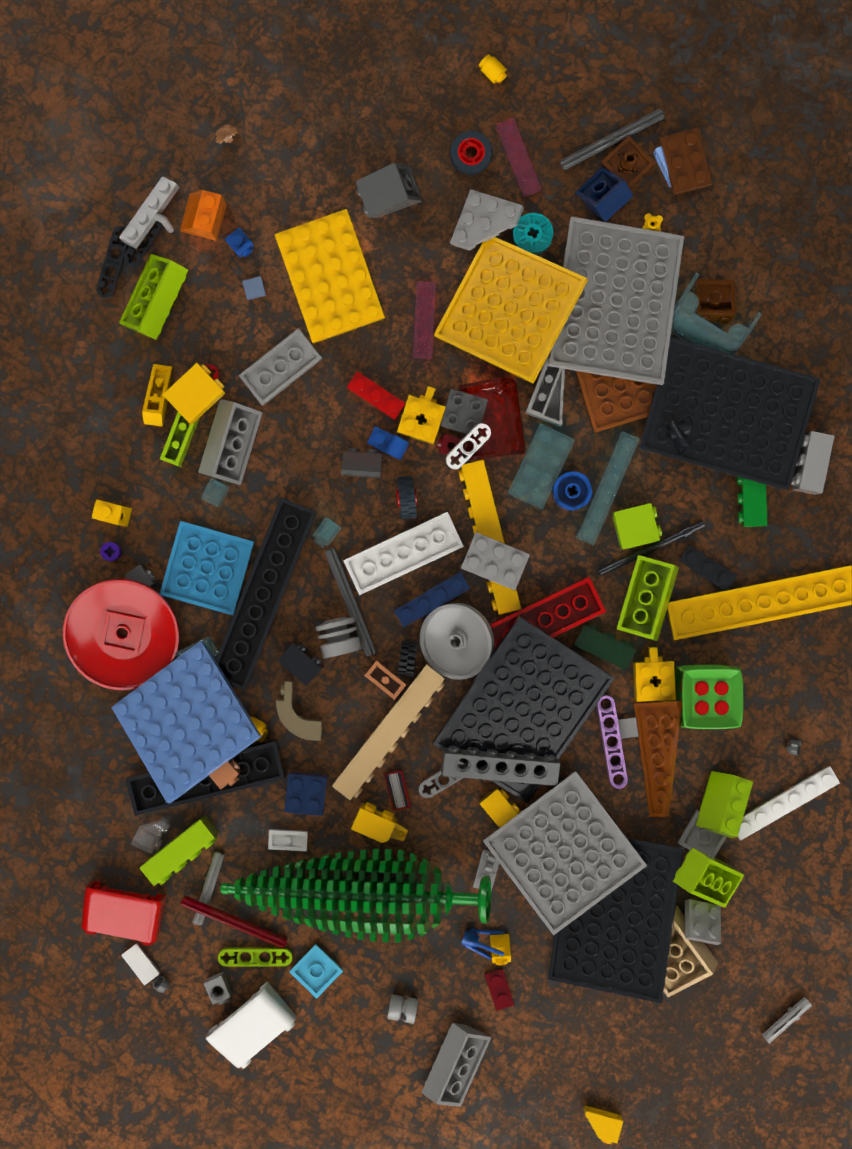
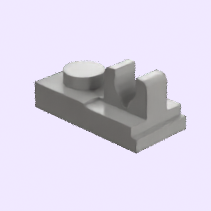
M483 849L473 887L479 889L481 878L483 876H490L492 892L499 862L491 851Z

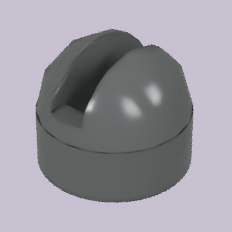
M788 741V746H786L787 752L798 756L801 750V741Z
M159 976L154 981L153 988L159 993H165V990L170 988V983L164 976Z

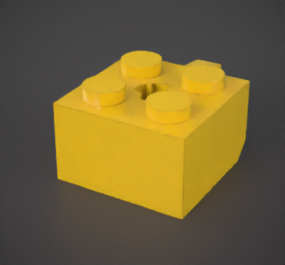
M428 386L425 396L420 394L419 398L411 395L408 396L397 430L398 434L434 445L446 408L436 404L437 400L433 399L435 388ZM420 415H423L424 419L427 420L425 424L423 422V425H419L418 420H416L417 417L420 418Z
M648 647L649 657H644L645 662H633L635 701L676 700L674 661H663L662 657H658L657 647ZM653 676L658 679L656 685L650 683V679H653Z
M369 802L361 804L351 830L381 843L389 841L390 838L404 841L408 829L396 822L397 818L394 817V813L388 810L383 812L377 810V806Z

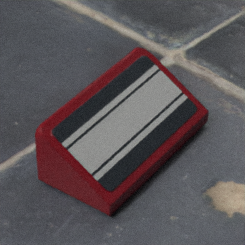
M399 769L384 773L393 811L411 808L403 770Z

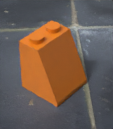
M206 190L190 193L180 231L217 241L227 206L222 195Z

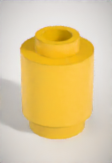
M488 54L479 63L481 71L493 83H501L506 78L507 74L505 72L507 69L494 56L492 57Z

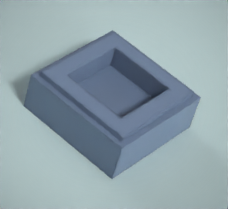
M261 276L242 281L247 300L266 296Z

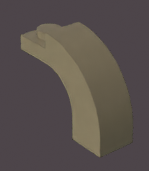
M286 680L284 685H281V696H284V699L276 700L277 712L281 722L291 733L302 739L321 741L323 720L306 719L297 713L293 705L294 681Z

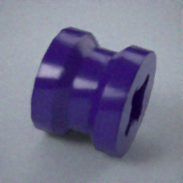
M107 542L102 545L100 554L106 561H116L121 557L122 549L117 543Z

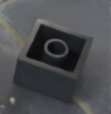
M295 641L277 661L307 686L323 669V661L315 654L311 656L307 652L309 648L302 642L297 643Z

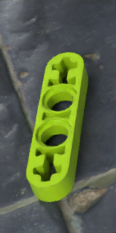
M226 947L218 954V962L226 967L287 966L293 959L292 951L286 947L283 949L280 947ZM225 952H228L229 956H235V952H238V962H235V958H230L227 962L222 956H224ZM243 952L250 953L251 960L244 962L241 959V954ZM262 952L269 953L270 960L263 962L260 959V954ZM273 952H276V956H281L282 952H286V956H289L286 961H283L282 958H276V962H273Z

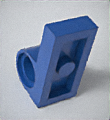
M376 426L367 441V444L400 461L409 446V442Z

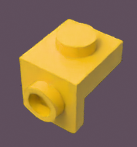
M509 934L490 935L491 947L504 952L503 956L491 952L492 963L506 965L507 962H511Z

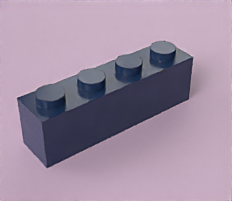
M459 572L397 608L394 612L402 626L405 627L469 590L470 587L462 573Z

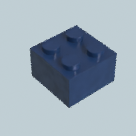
M290 771L288 773L284 812L323 816L328 775Z

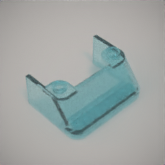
M696 273L675 303L671 333L684 341L735 355L762 314L758 312L754 315L747 327L742 324H735L730 327L727 333L694 313L698 307L699 300L695 294L690 292V289L700 275Z

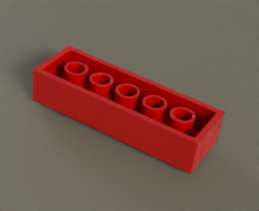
M586 577L489 624L494 636V648H497L518 615L550 636L555 637L605 613L606 610L590 577Z

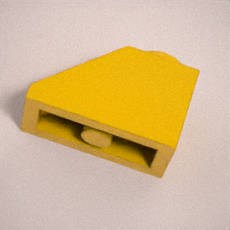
M584 1106L585 1115L598 1138L607 1144H612V1142L618 1143L623 1125L622 1116Z

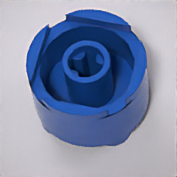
M575 471L562 474L553 484V500L564 510L574 511L581 509L590 501L592 496V487L588 478L582 473ZM573 486L575 487L574 491L577 493L570 496L567 489Z

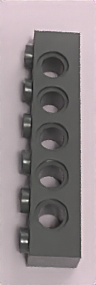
M449 746L448 748H443L440 770L442 776L557 786L560 762L554 755L548 754L541 757L534 753L519 755L513 751L498 753L497 750L488 749L485 752L479 751L477 748L463 750L457 746ZM461 758L467 759V762L463 765L457 764ZM480 760L486 761L485 765L481 767L477 766V762ZM498 762H505L502 768H496V764ZM517 764H524V767L521 770L515 769V766ZM542 765L543 768L541 771H534V768L536 766Z

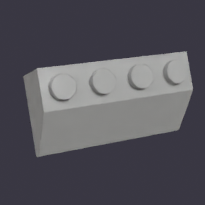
M220 399L198 473L241 485L263 412Z
M452 1023L421 1093L435 1104L461 1107L492 1037L465 1024Z

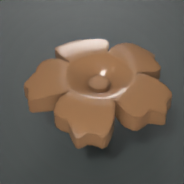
M229 124L219 128L215 133L217 143L222 144L223 141L231 143L233 141L232 136L238 133L237 129Z

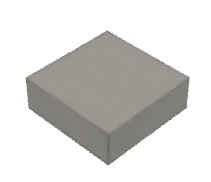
M636 717L618 719L621 739L638 737Z

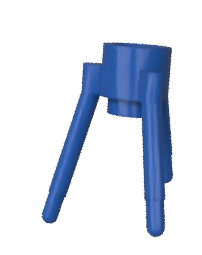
M472 927L470 931L465 930L461 943L465 945V948L471 949L489 960L492 957L476 948L477 946L501 956L504 955V952L478 942L480 936L476 935L505 934L504 931L480 930Z

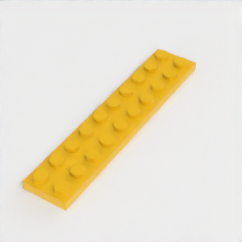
M852 565L671 601L668 604L667 611L673 640L852 605Z

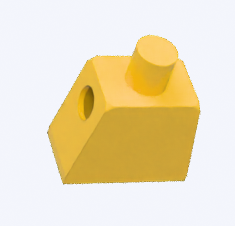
M96 499L92 518L128 527L132 508Z

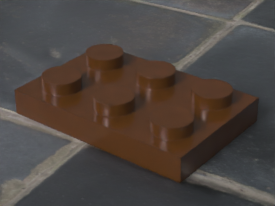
M698 128L659 138L674 195L712 185Z

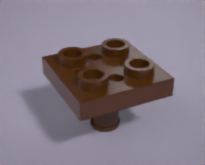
M629 135L601 161V164L622 178L630 188L655 165V162Z

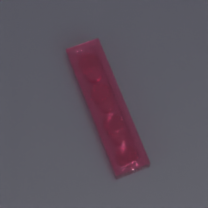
M514 118L496 124L495 127L523 198L541 191L542 188Z
M417 281L413 359L432 360L436 282Z

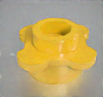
M646 214L642 229L661 232L662 216Z

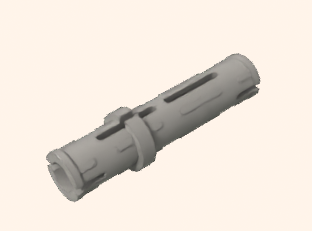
M803 997L792 1008L789 1007L787 1009L788 1012L761 1035L771 1044L795 1020H800V1016L812 1007V1004Z

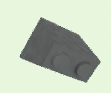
M393 163L356 181L357 193L363 200V209L369 218H379L423 201L411 165Z

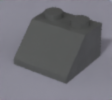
M348 448V452H343L341 474L344 476L381 478L383 455L379 454V450H367V453H360V449Z

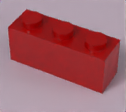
M358 371L347 386L349 391L394 421L397 420L405 408L406 403Z

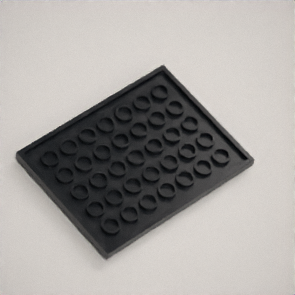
M670 337L664 384L656 385L638 449L789 491L821 379ZM675 420L678 422L685 420L690 429V434L687 435L691 442L690 449L683 453H680L675 440L671 441L667 434L669 423Z
M518 615L432 743L441 750L449 746H457L463 750L477 748L479 751L487 752L488 749L497 750L498 753L513 751L519 755L534 753L541 757L548 754L554 755L559 759L615 678ZM461 758L459 761L465 764L467 759ZM478 761L477 766H484L486 761ZM498 762L496 768L504 767L505 762ZM517 764L515 766V769L521 770L524 767V764ZM536 766L534 768V771H541L543 766ZM491 780L527 804L541 785Z
M627 838L647 866L554 935L548 980L662 1003L679 885L673 882L677 870L682 866L684 848Z

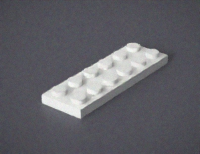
M448 512L343 561L359 595L464 546Z

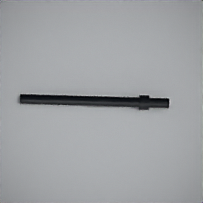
M701 520L689 527L686 525L680 528V531L598 569V571L603 576L637 560L638 555L645 556L683 537L686 539L692 536V533L705 528L704 522Z

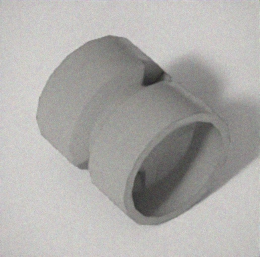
M392 994L387 1019L395 1021L402 1019L405 1023L414 1024L418 999L411 997L404 999L401 995Z

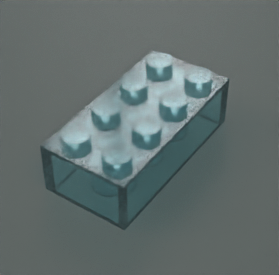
M540 423L507 495L539 510H543L575 439Z

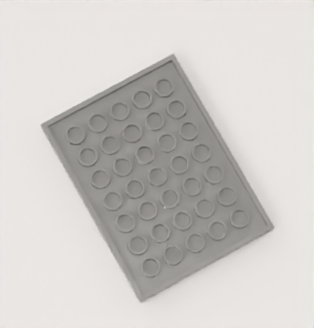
M570 217L563 267L586 277L588 282L550 351L548 366L663 385L684 236Z

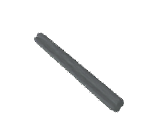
M657 109L565 157L560 161L563 170H566L626 139L629 135L632 136L655 124L665 117L663 111Z
M330 548L325 551V555L350 617L355 619L353 624L354 627H357L356 632L366 656L376 653L375 646L336 549Z

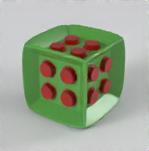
M725 665L676 666V700L674 701L682 700L681 728L731 729L741 727L743 720V678L740 667Z

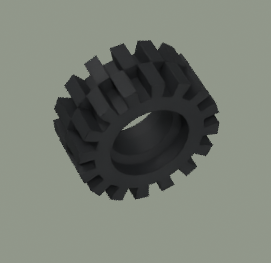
M402 640L398 675H414L417 642Z

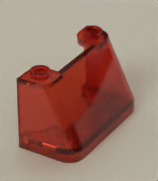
M499 377L458 385L460 392L488 399L481 423L490 427L491 436L469 458V462L524 454L525 441L515 380ZM480 428L477 437H474L472 435V439H474L477 442V444L480 442L479 440H477L479 436H486V428ZM473 442L468 444L466 452L473 449Z

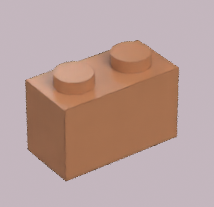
M376 660L364 675L394 700L407 685L405 681L379 660Z

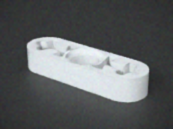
M483 423L475 425L447 454L446 464L452 469L460 468L491 436L490 427ZM478 428H486V436H479L477 438L480 441L478 444L474 439L470 438L472 434L474 437L479 434ZM465 441L473 442L474 447L469 452L463 449ZM458 448L467 455L465 458L461 455L458 458V464H450L452 461L450 457L452 455L456 457L459 454L456 451Z

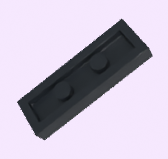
M687 545L678 559L679 562L724 591L730 588L737 577L736 574L691 545Z

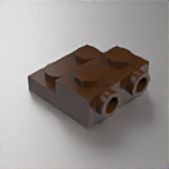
M696 279L695 321H700L701 324L719 321L722 325L734 321L736 315L734 280Z

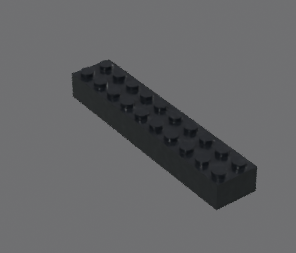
M280 497L215 660L229 684L243 691L248 689L318 514L317 511Z

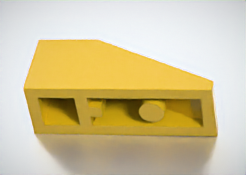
M153 364L142 409L144 424L163 427L168 400L163 394L170 388L172 366Z

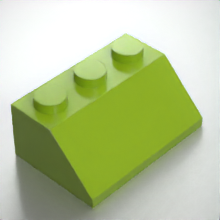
M711 771L695 826L729 838L738 837L753 781L735 775Z

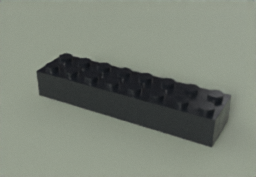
M275 739L248 746L234 756L232 759L239 764L240 774L237 775L239 780L232 786L227 784L220 789L208 775L172 803L165 801L149 771L128 776L125 780L134 816L285 779L286 772L278 740Z

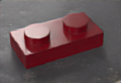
M503 968L484 973L496 1011L515 1006Z

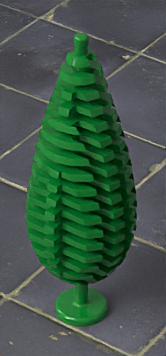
M368 849L360 850V859L355 858V851L348 852V859L343 857V852L335 853V858L328 854L324 855L321 860L318 857H313L309 861L303 859L299 860L296 865L293 862L287 863L284 866V875H281V866H276L273 868V876L268 875L269 869L261 871L260 876L256 872L249 874L246 884L244 877L236 880L235 884L222 883L220 887L222 894H234L235 899L241 902L245 896L247 905L255 907L257 903L259 910L264 912L267 911L268 905V907H271L272 915L279 916L280 907L283 908L282 918L290 921L293 918V921L297 924L303 925L305 922L308 927L315 928L318 926V929L327 932L329 928L332 934L340 935L341 929V931H345V937L352 938L353 932H357V939L365 940V933H370V941L377 942V932L382 934V942L387 943L390 942V932L395 934V943L402 942L403 931L404 934H408V940L415 938L416 931L422 937L428 933L430 928L429 911L430 914H434L431 925L435 929L441 924V912L444 911V904L446 916L453 904L478 905L479 920L483 924H488L491 911L490 876H483L481 878L479 893L453 892L449 881H447L445 891L444 882L442 881L443 872L437 866H435L433 871L430 861L423 857V861L420 863V860H417L418 855L410 853L409 861V859H405L404 850H398V860L392 859L393 849H385V859L380 858V849H373V859L368 858ZM294 866L297 868V875H294ZM306 869H309V876H306ZM318 869L322 870L321 876H318ZM331 870H334V876H330ZM343 871H347L346 877H343ZM355 871L359 872V877H355ZM432 871L435 874V883L430 880V872ZM368 872H371V878L368 877ZM380 873H384V878H380ZM392 873H397L396 878H392ZM405 873H409V879H405ZM417 873L422 874V880H417ZM292 908L295 909V917L292 915ZM304 909H308V916L304 915ZM329 911H333L332 916L329 915ZM341 911L345 912V916H341ZM416 914H421L420 919H416Z

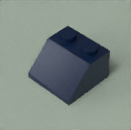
M605 167L599 169L575 192L583 203L605 222L633 197L626 182Z

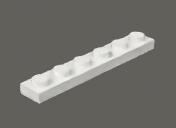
M827 766L744 814L738 834L739 840H743L840 784L832 768Z

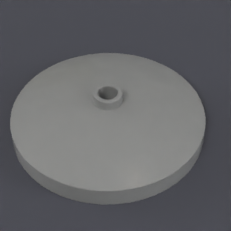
M448 603L433 610L424 620L420 631V646L427 663L437 673L450 679L461 680L473 677L482 670L494 651V636L488 621L478 610L463 603Z

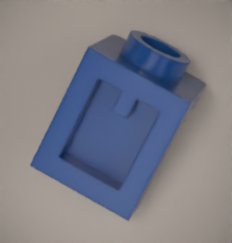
M240 227L225 238V241L239 258L242 256L246 257L253 251L254 244Z

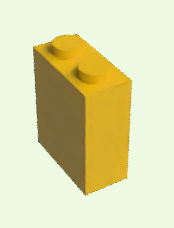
M198 363L191 367L163 394L191 425L225 394L222 390L225 386L217 378L213 380L209 376L212 372L204 364L200 366Z

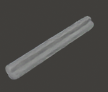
M216 851L213 855L199 899L200 902L207 905L210 903L225 856L222 852ZM195 912L193 923L202 925L205 916Z

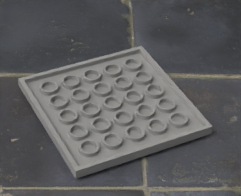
M576 771L483 840L553 935L647 866Z

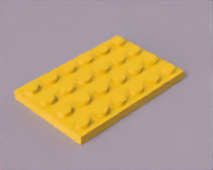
M347 209L275 234L313 344L385 319Z

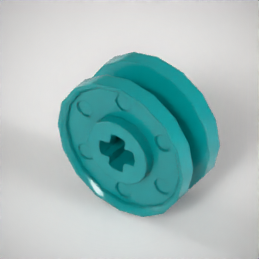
M528 213L520 217L518 225L513 230L515 246L532 254L540 255L547 251L552 243L553 227L548 218L538 213ZM530 231L538 233L536 234V238L528 236L530 235Z

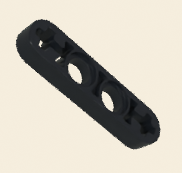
M124 226L114 228L96 289L97 294L103 299H111L116 292L124 264V254L129 245L121 241L120 243L124 245L122 247L114 244V242L119 243L120 238L117 236V233L125 230L126 227ZM118 248L122 252L121 256L114 259L111 256V252ZM109 267L116 268L115 276L108 277L106 270ZM104 278L109 281H114L113 284L109 282L108 288L111 291L110 293L107 292L106 295H104V292L101 291V289L106 288L107 282L103 281Z

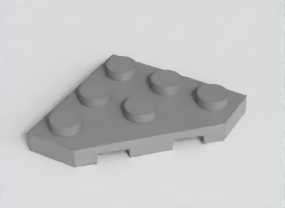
M470 189L450 244L469 251L475 248L476 245L500 235L499 233L508 228L512 229L517 226L524 207L520 204Z

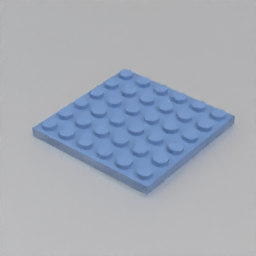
M199 641L111 707L167 803H172L262 737L204 641Z

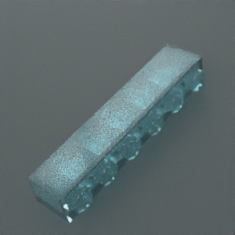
M623 431L619 433L575 539L592 546L595 545L638 445L639 438Z

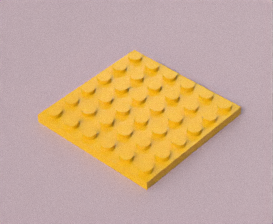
M494 237L481 244L434 336L530 383H534L588 279Z

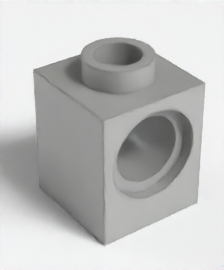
M224 972L207 978L204 982L212 1004L218 1003L221 1005L229 1001L233 992ZM220 986L224 992L218 994L215 992L214 987Z

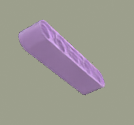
M603 694L596 707L608 779L613 787L621 789L626 786L628 778L614 699L607 694ZM605 698L610 700L608 708H602L600 705L601 701ZM608 717L613 718V725L611 727L604 726V720ZM611 736L617 739L616 744L613 746L607 745V739ZM614 755L620 758L619 763L616 765L610 763V758ZM617 774L623 776V780L619 784L613 782V778Z

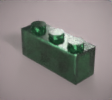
M588 623L587 626L582 624L573 645L627 670L636 652L632 648L633 644L624 639L621 643L615 640V635L607 631L603 634L598 631L599 627Z

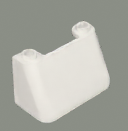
M268 982L260 987L261 990L256 994L254 993L246 1003L227 1019L221 1021L218 1026L217 1024L213 1026L206 1035V1040L237 1068H245L250 1064L251 1058L284 1030L289 1031L295 1025L294 1021L297 1016Z

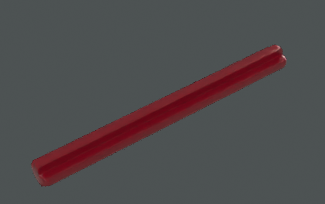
M186 895L181 899L180 905L282 949L287 944V938Z

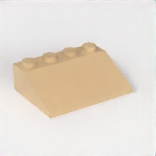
M677 905L664 993L667 997L713 975L719 964L704 942L685 939V916Z

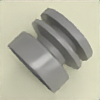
M340 617L315 626L316 631L325 630L326 633L317 636L318 639H327L328 641L320 646L323 659L362 649L359 637H350L349 634L357 630V627L348 628L347 624L355 622L354 617Z

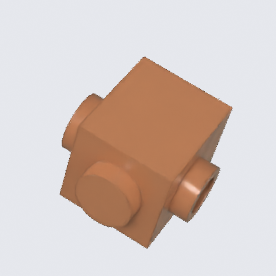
M232 759L209 776L220 789L227 784L232 786L239 780L237 775L240 774V766Z

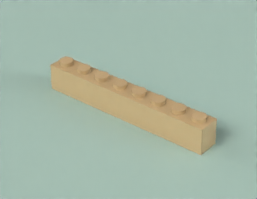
M426 664L339 775L332 787L349 800L352 797L357 798L363 790L361 788L363 783H369L375 775L372 773L376 767L380 768L386 761L384 756L387 752L392 753L398 745L396 743L400 736L404 738L410 730L408 728L409 724L412 721L415 723L422 715L419 711L423 706L427 708L433 701L431 697L435 691L439 693L444 687L445 683L443 681L445 678Z

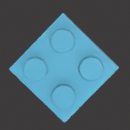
M316 943L289 972L317 999L344 969Z

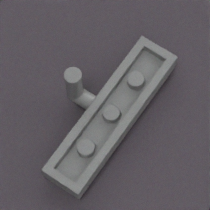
M163 176L120 235L121 241L137 249L156 221L162 223L169 233L174 231L171 222L161 213L180 188L177 183Z

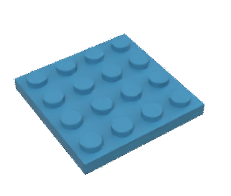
M180 521L160 595L234 615L255 542Z

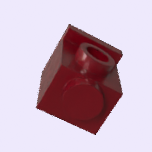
M447 434L444 435V438L440 437L437 448L440 449L439 453L447 456L451 451L447 445L452 442L456 446L462 439ZM467 441L464 442L463 449H465ZM459 448L456 450L459 454L456 457L453 455L451 457L458 459L463 455Z

